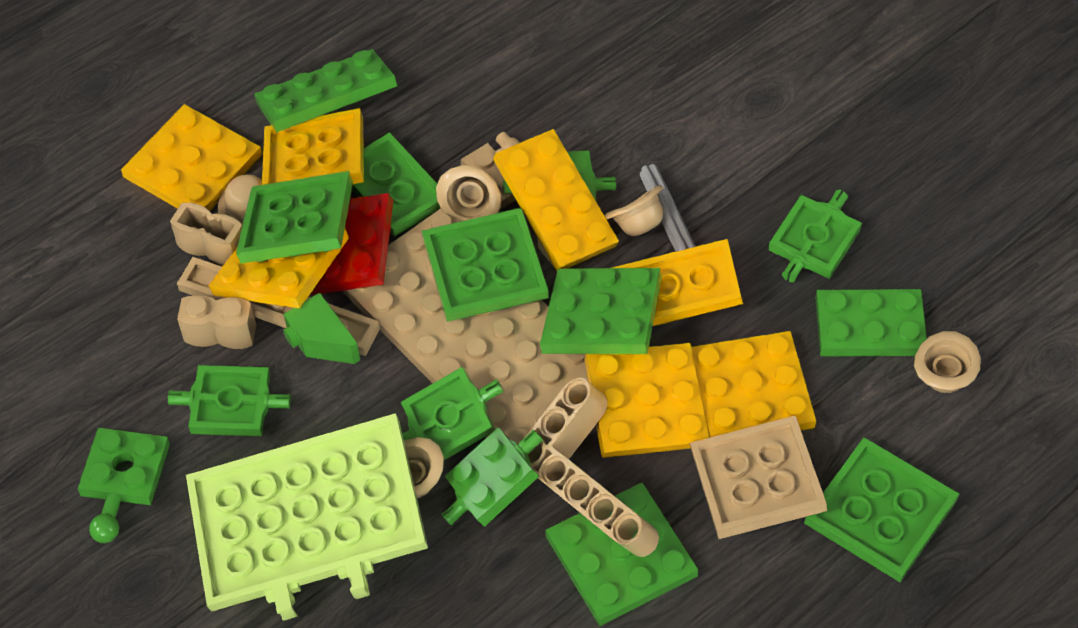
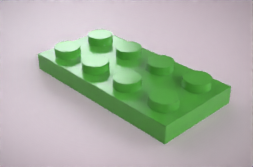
M371 49L356 52L352 57L339 62L327 63L323 68L313 72L298 74L292 80L284 83L269 85L263 91L255 93L254 96L258 107L277 133L397 87L395 75L376 52Z

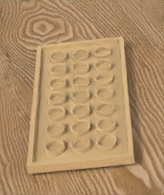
M439 209L388 245L384 285L344 290L342 292L368 318L379 321L381 332L432 383L461 367L467 370L474 386L478 389L498 379L504 389V393L486 402L488 415L495 429L499 427L510 440L518 444L525 438L570 380L583 378L588 381L584 361L586 354H542L540 341L549 308L542 300L447 322L423 242L422 230L460 221Z

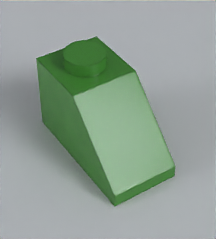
M320 293L306 300L300 309L293 308L283 314L287 327L283 330L287 341L293 348L298 346L306 357L356 364L360 361L357 342Z

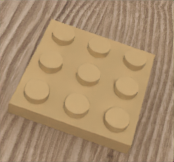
M796 416L690 443L691 452L718 539L827 511L826 500Z

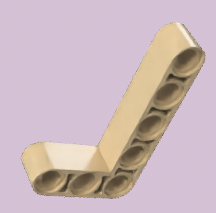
M574 378L563 387L532 427L544 441L528 454L530 464L539 475L538 479L610 538L638 557H645L651 554L658 545L659 535L655 527L569 460L604 415L608 404L605 395L590 382L583 378Z

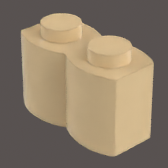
M181 203L170 220L177 245L189 254L207 256L214 263L223 266L238 246L242 225L231 216L211 214L208 209L195 203Z
M192 295L181 299L177 320L184 342L198 347L220 344L231 349H243L253 346L257 325L251 302L236 297L215 300L203 295Z

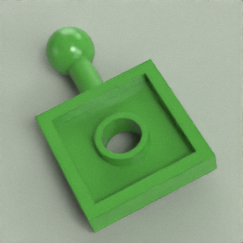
M98 428L78 486L80 496L106 499L102 513L94 517L89 526L90 535L95 541L109 543L117 537L119 523L116 520V515L120 502L143 505L152 504L170 446L168 437ZM123 461L134 463L127 471L120 472L115 470L116 466Z

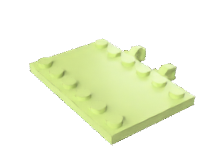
M396 413L186 475L206 604L211 612L266 596L268 603L275 602L276 611L282 616L283 621L298 617L292 607L295 604L293 593L300 592L301 585L338 575L340 579L349 578L352 584L350 592L355 599L363 598L370 595L366 575L374 573L372 564L428 548L401 426Z

